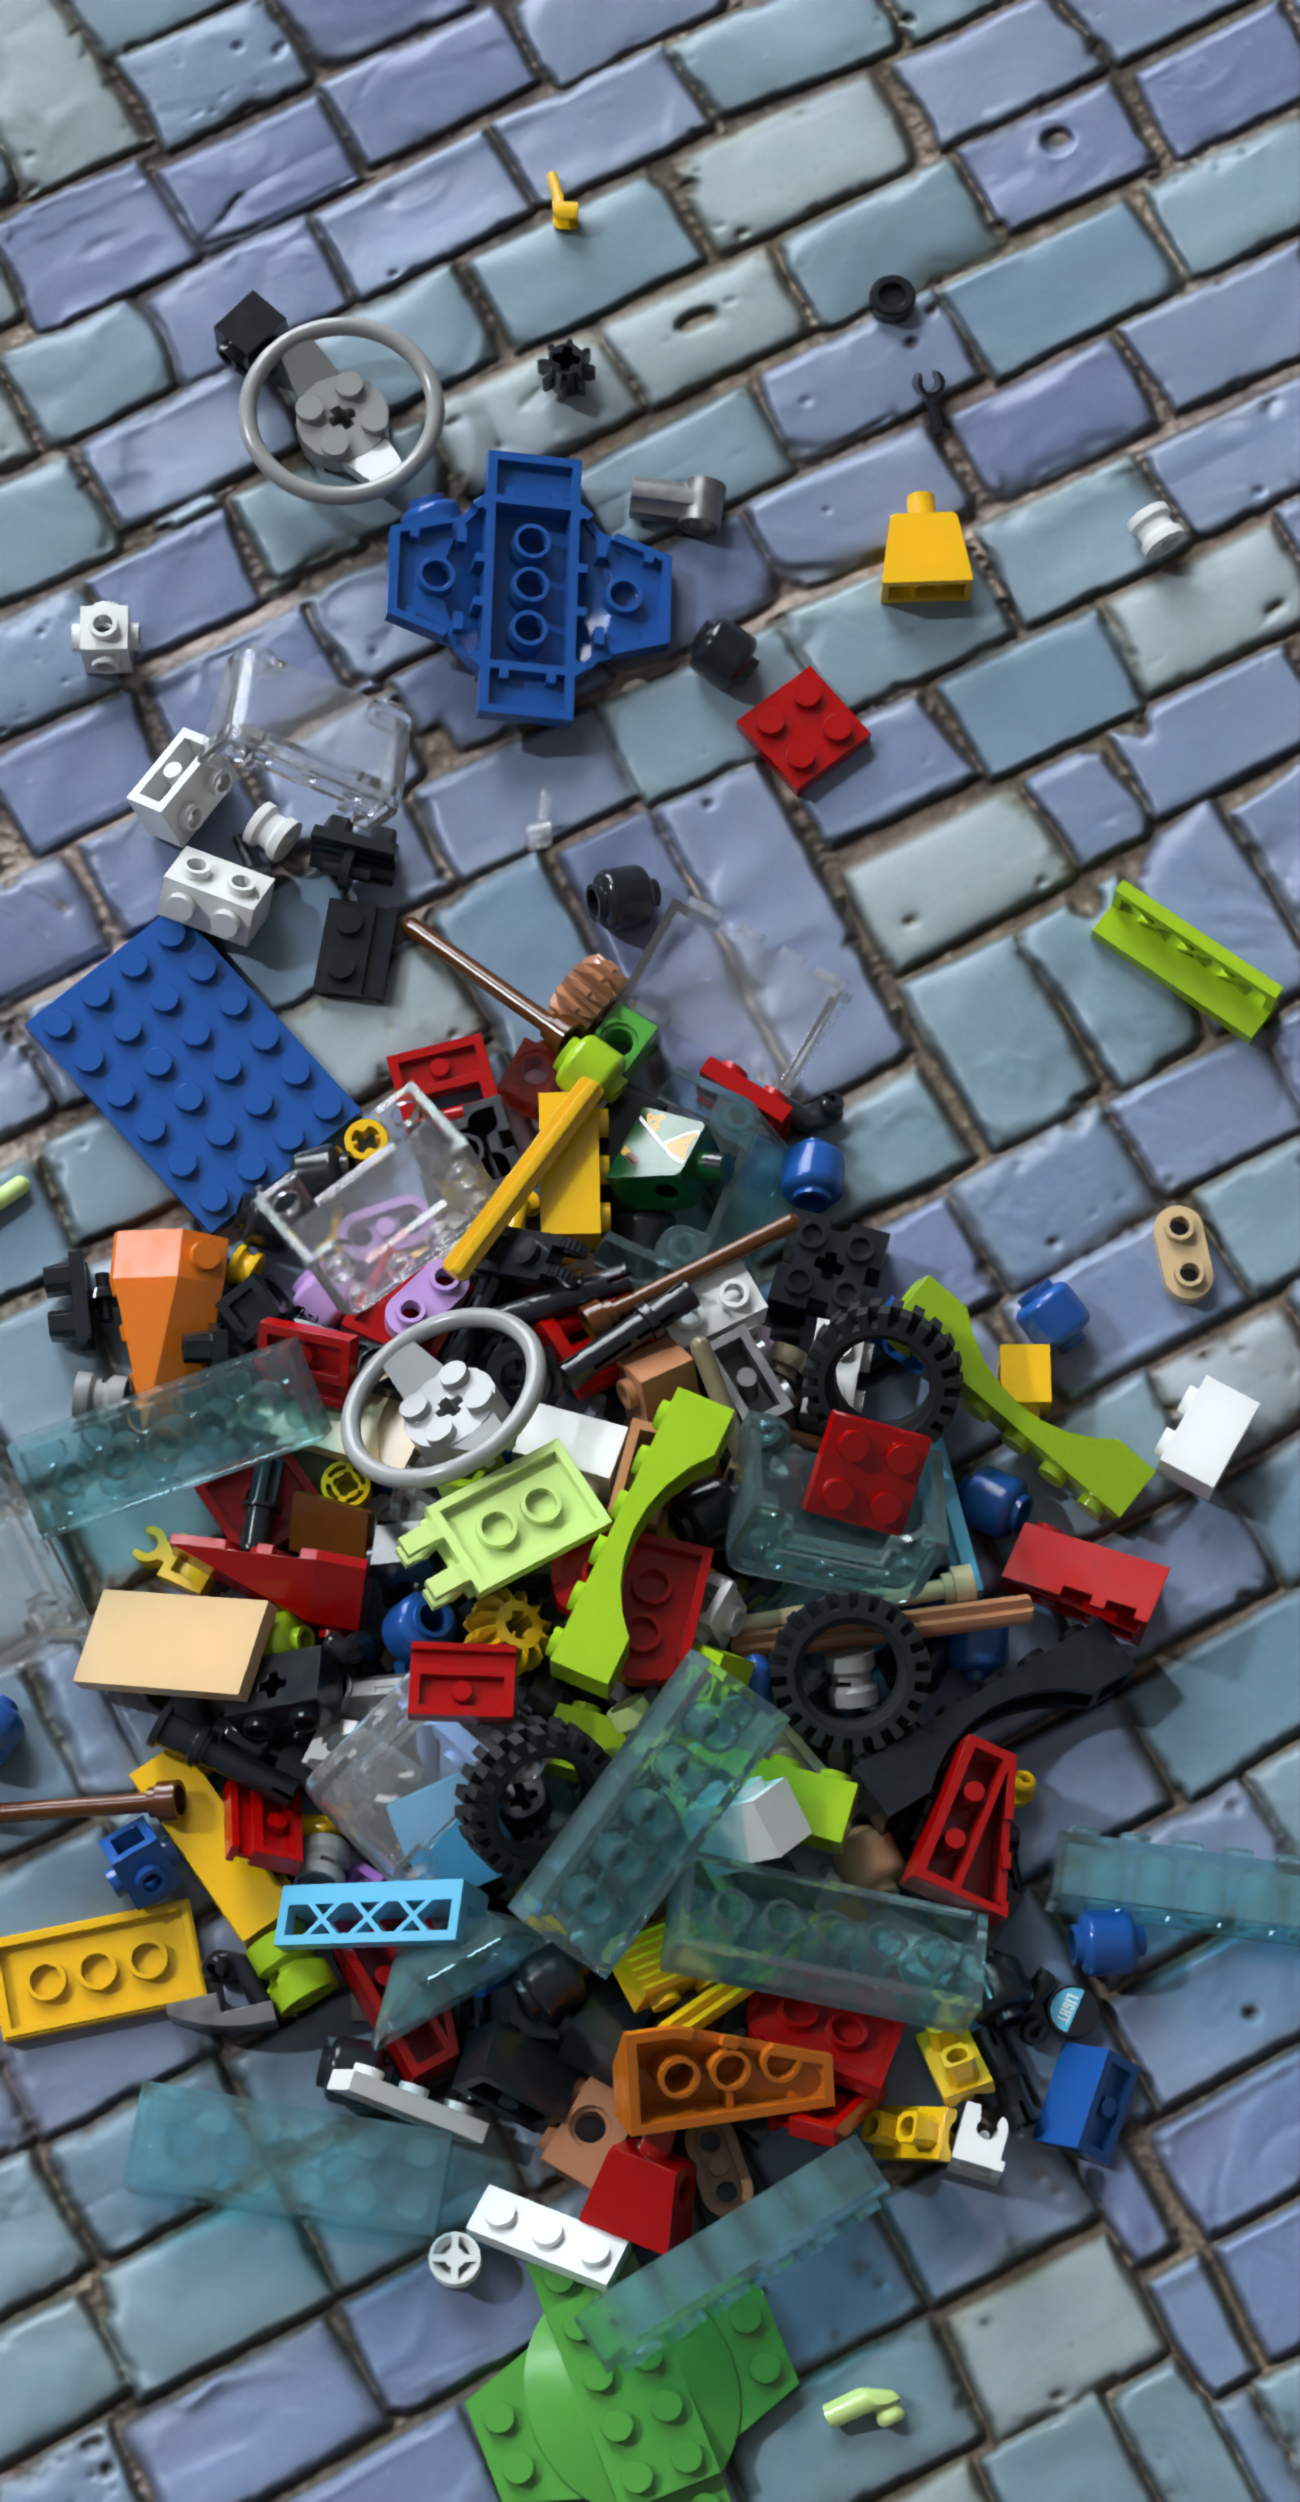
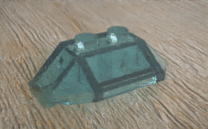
M487 1910L486 1916H467L463 1945L399 1947L395 1951L397 1958L393 1959L388 1972L370 2041L375 2052L514 1973L521 1961L547 1945L557 1943L560 1938L557 1930L551 1926ZM449 1919L439 1926L441 1930H448Z

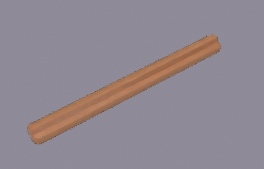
M1027 1594L902 1611L917 1627L923 1638L1032 1623L1034 1619L1033 1601L1030 1595ZM857 1624L840 1625L828 1629L818 1636L810 1645L806 1654L889 1642L881 1634L869 1627ZM783 1627L740 1632L736 1637L731 1636V1653L743 1658L757 1653L769 1659L770 1649H773L776 1641L774 1637L779 1628L782 1629Z

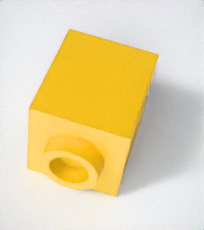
M1000 1344L997 1355V1381L1018 1404L1039 1419L1040 1416H1048L1052 1403L1050 1344Z

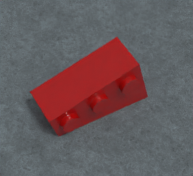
M1024 1522L1001 1576L998 1589L1013 1595H1030L1034 1604L1087 1626L1101 1618L1114 1637L1139 1647L1171 1568L1065 1535L1058 1528L1046 1523L1037 1522L1033 1525Z
M968 1734L955 1744L899 1882L900 1886L992 1928L1008 1918L1009 1902L1006 1901L1008 1870L1011 1869L1012 1852H1009L1010 1825L1014 1817L1016 1754L972 1734Z

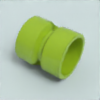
M303 1919L295 1920L293 1935L304 1934L308 1928ZM275 1929L252 1944L245 1954L258 1977L270 1980L271 1983L266 1991L281 2017H287L321 2000L332 1992L339 1982L326 1959L314 1956L313 1953L316 1949L280 1950L274 1946Z

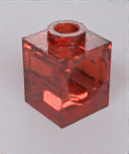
M525 1037L497 1086L498 1094L501 1095L506 1107L539 1122L538 1093L561 1091L556 1084L557 1071L553 1069V1064L558 1055L544 1045V1040H539L536 1043ZM535 1069L542 1070L548 1074L545 1081L537 1084L529 1083L523 1077L527 1072Z

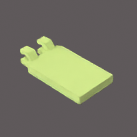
M557 1438L426 1507L424 1512L425 1519L420 1521L421 1526L398 1538L397 1543L399 1547L396 1548L395 1553L405 1569L427 1559L436 1550L438 1551L448 1568L425 1580L424 1585L426 1589L422 1592L431 1610L435 1611L455 1601L463 1592L468 1599L475 1596L479 1600L610 1530L612 1520Z

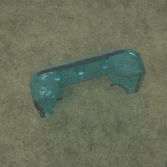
M749 1410L740 1426L725 1542L728 1565L734 1571L826 1591H835L836 1593L845 1592V1589L857 1590L866 1594L870 1592L895 1604L908 1602L916 1598L923 1590L950 1545L941 1451L929 1449L902 1535H892L805 1511L801 1504L818 1453L788 1447L791 1433L789 1425L785 1420L772 1414Z

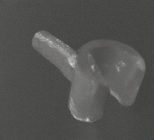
M546 785L539 787L538 821L523 823L528 851L549 848L553 844L549 814L551 787Z

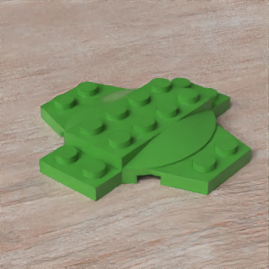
M632 2245V2250L609 2294L526 2262L527 2270L544 2313L536 2325L528 2349L465 2401L501 2501L732 2502L721 2474L729 2462L736 2439L800 2384L760 2283L678 2288L663 2279L643 2273Z

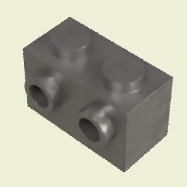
M742 1324L710 1341L750 1449L753 1450L794 1428V1408L799 1406L797 1398L787 1381L784 1379L779 1382L770 1366L774 1365V1362L762 1339L754 1340L745 1324Z

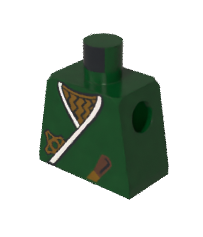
M643 1107L607 1173L606 1179L622 1210L692 1208L698 1204L709 1181L728 1183L734 1173V1159L730 1153L720 1152L709 1127L704 1122Z

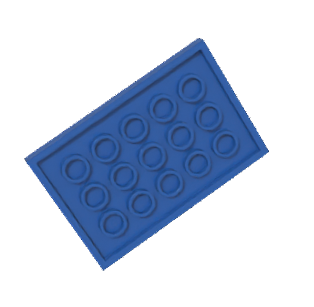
M164 916L157 918L25 1023L27 1032L207 1234L217 1236L234 1222L238 1203L243 1192L250 1193L259 1184L278 1187L284 1182V1173L290 1171L291 1159L296 1152L332 1143L352 1123L363 1117L362 1110L207 939L196 928Z

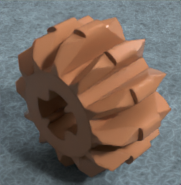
M600 954L587 956L556 987V992L549 1000L548 1012L550 1014L570 1015L584 1025L585 1035H589L595 1027L600 1026L616 1002H619L626 993L628 978L620 972L621 969L610 959L607 961Z

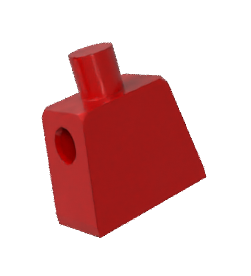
M677 2130L643 2135L642 2140L629 2138L613 2145L608 2151L580 2214L579 2221L664 2256H669L689 2246L697 2166L693 2160L671 2152Z

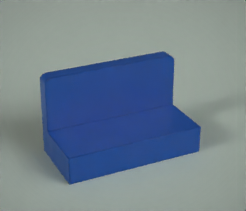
M1065 2042L1062 2045L1040 2112L1041 2120L1036 2124L1033 2139L1041 2144L1069 2149L1093 2163L1109 2166L1141 2067L1110 2049Z

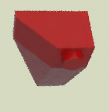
M171 1533L169 1544L174 1556L250 1599L268 1600L278 1608L277 1611H288L306 1626L310 1627L313 1633L318 1635V1641L323 1643L327 1635L334 1631L340 1632L344 1637L358 1630L364 1631L374 1587L373 1579L369 1575V1560L307 1548L301 1549L299 1558L291 1557L288 1553L278 1550L275 1545L258 1543L257 1546L251 1548L250 1552L240 1551L241 1546L227 1539Z

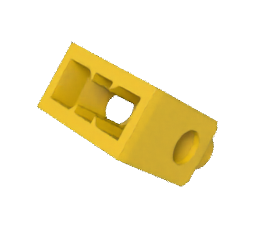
M917 491L907 496L908 513H896L890 516L882 574L881 604L970 600L973 573L958 515L954 512H936L935 495L931 492Z

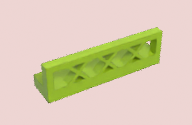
M1122 880L1117 886L1111 906L1091 931L1090 937L1249 1045L1278 1007L1284 987L1125 880Z

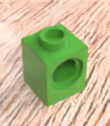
M618 1001L594 1033L595 1036L608 1045L621 1042L631 1048L629 1053L623 1055L626 1060V1068L622 1076L628 1082L633 1080L658 1044V1026Z

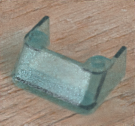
M678 1066L659 1090L657 1099L710 1122L711 1129L716 1137L722 1142L739 1149V1152L734 1162L733 1176L724 1186L706 1233L688 1225H675L668 1228L660 1236L654 1251L608 1231L591 1254L594 1256L596 1265L608 1269L626 1261L632 1277H629V1279L643 1286L764 1226L780 1190L783 1158L785 1151L788 1149L784 1140L751 1100ZM753 1254L742 1259L747 1269Z

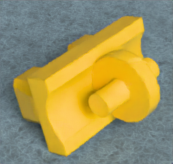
M945 2009L926 2016L923 2019L925 2031L914 2036L918 2049L945 2106L951 2108L960 2101L967 2102L972 2100L974 2094H989L996 2091L993 2079L963 2017L956 2019L952 2009Z
M880 2105V2110H873L863 2120L861 2139L864 2142L874 2144L872 2157L881 2160L950 2162V2147L955 2142V2135L950 2129L956 2120L958 2110L941 2106Z

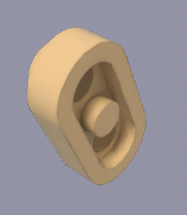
M1181 1205L1170 1206L1157 1216L1152 1231L1163 1288L1166 1294L1175 1302L1185 1305L1195 1304L1202 1301L1208 1295L1214 1278L1203 1223L1194 1210ZM1177 1222L1182 1223L1186 1226L1188 1232L1183 1235H1177L1171 1231L1170 1225ZM1184 1269H1192L1196 1272L1198 1278L1195 1281L1189 1282L1181 1277L1180 1272Z

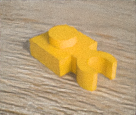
M147 1526L146 1534L149 1539L158 1542V1545L154 1551L149 1553L134 1548L132 1554L137 1562L147 1569L161 1567L157 1576L161 1582L189 1595L207 1596L216 1579L174 1556L169 1539L164 1531L155 1526Z

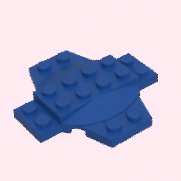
M489 450L486 456L485 493L474 500L471 507L460 517L451 518L448 514L391 525L388 534L385 621L453 649L458 658L475 673L474 682H477L476 718L570 728L574 721L575 683L591 672L597 664L666 651L670 644L672 556L619 533L611 537L601 532L592 521L594 514L581 504L582 460Z

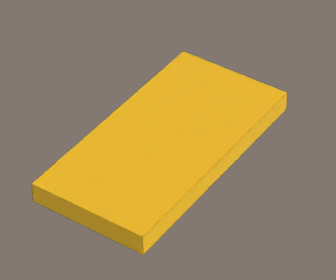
M186 1898L144 1907L140 1910L134 1909L1 1937L0 2024L3 2042L10 2044L166 2011L165 2005L207 1995V1986L201 1970L202 1960L190 1899Z

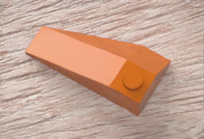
M183 1228L126 1230L114 1233L109 1282L113 1297H117L122 1320L119 1330L122 1342L127 1344L132 1368L129 1378L140 1431L143 1434L188 1442L192 1438L197 1412L183 1410L181 1405L182 1380H204L207 1363L182 1362V1334L208 1331V1323H216L219 1310L215 1304L221 1300L223 1293L229 1238Z
M667 2025L623 2032L612 2065L615 2116L631 2137L835 2106L833 2056L829 2052L680 2025Z

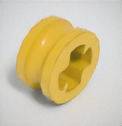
M361 1119L352 1123L346 1130L344 1136L346 1151H350L353 1154L357 1166L373 1168L386 1159L389 1152L388 1135L385 1128L379 1122L371 1119ZM369 1134L375 1135V1144L379 1147L376 1150L368 1147L364 1153L358 1152V1142L355 1140L357 1138L365 1140Z
M241 1244L226 1267L224 1284L231 1286L233 1283L239 1285L252 1273L261 1274L266 1261V1254L262 1252H257L255 1255L251 1254L250 1247L246 1244Z

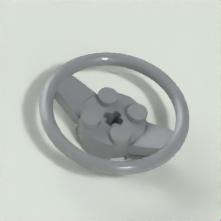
M332 317L311 321L297 326L275 339L262 351L250 367L245 377L238 403V422L241 437L248 454L259 470L282 490L306 501L326 505H353L379 498L383 499L390 493L408 484L423 469L433 455L439 443L445 419V400L441 382L435 368L424 352L399 331L376 321L354 317ZM333 336H354L370 339L395 351L413 368L425 394L426 419L417 445L403 462L389 442V409L382 393L370 382L362 380L361 376L354 371L340 373L314 340ZM279 361L297 400L295 405L298 442L305 458L320 471L324 472V468L334 472H346V476H353L362 484L328 486L313 483L285 469L270 454L258 428L257 403L265 379ZM341 422H349L351 423V427L345 429L342 425L336 426V424Z
M480 1307L461 1308L443 1312L424 1319L399 1333L378 1350L366 1363L347 1394L341 1415L340 1433L343 1448L350 1463L362 1475L377 1484L396 1489L411 1490L447 1484L463 1478L483 1466L489 1469L496 1463L495 1458L505 1449L509 1452L516 1446L514 1440L527 1426L541 1400L547 1376V1363L540 1339L532 1328L520 1318L501 1310ZM464 1328H490L509 1335L519 1344L526 1361L525 1383L514 1408L511 1410L489 1374L477 1368L467 1367L464 1362L459 1360L442 1365L419 1345L438 1335ZM385 1372L404 1399L399 1407V1412L404 1418V1429L430 1467L401 1469L385 1465L373 1458L363 1444L361 1418L364 1406L373 1388Z

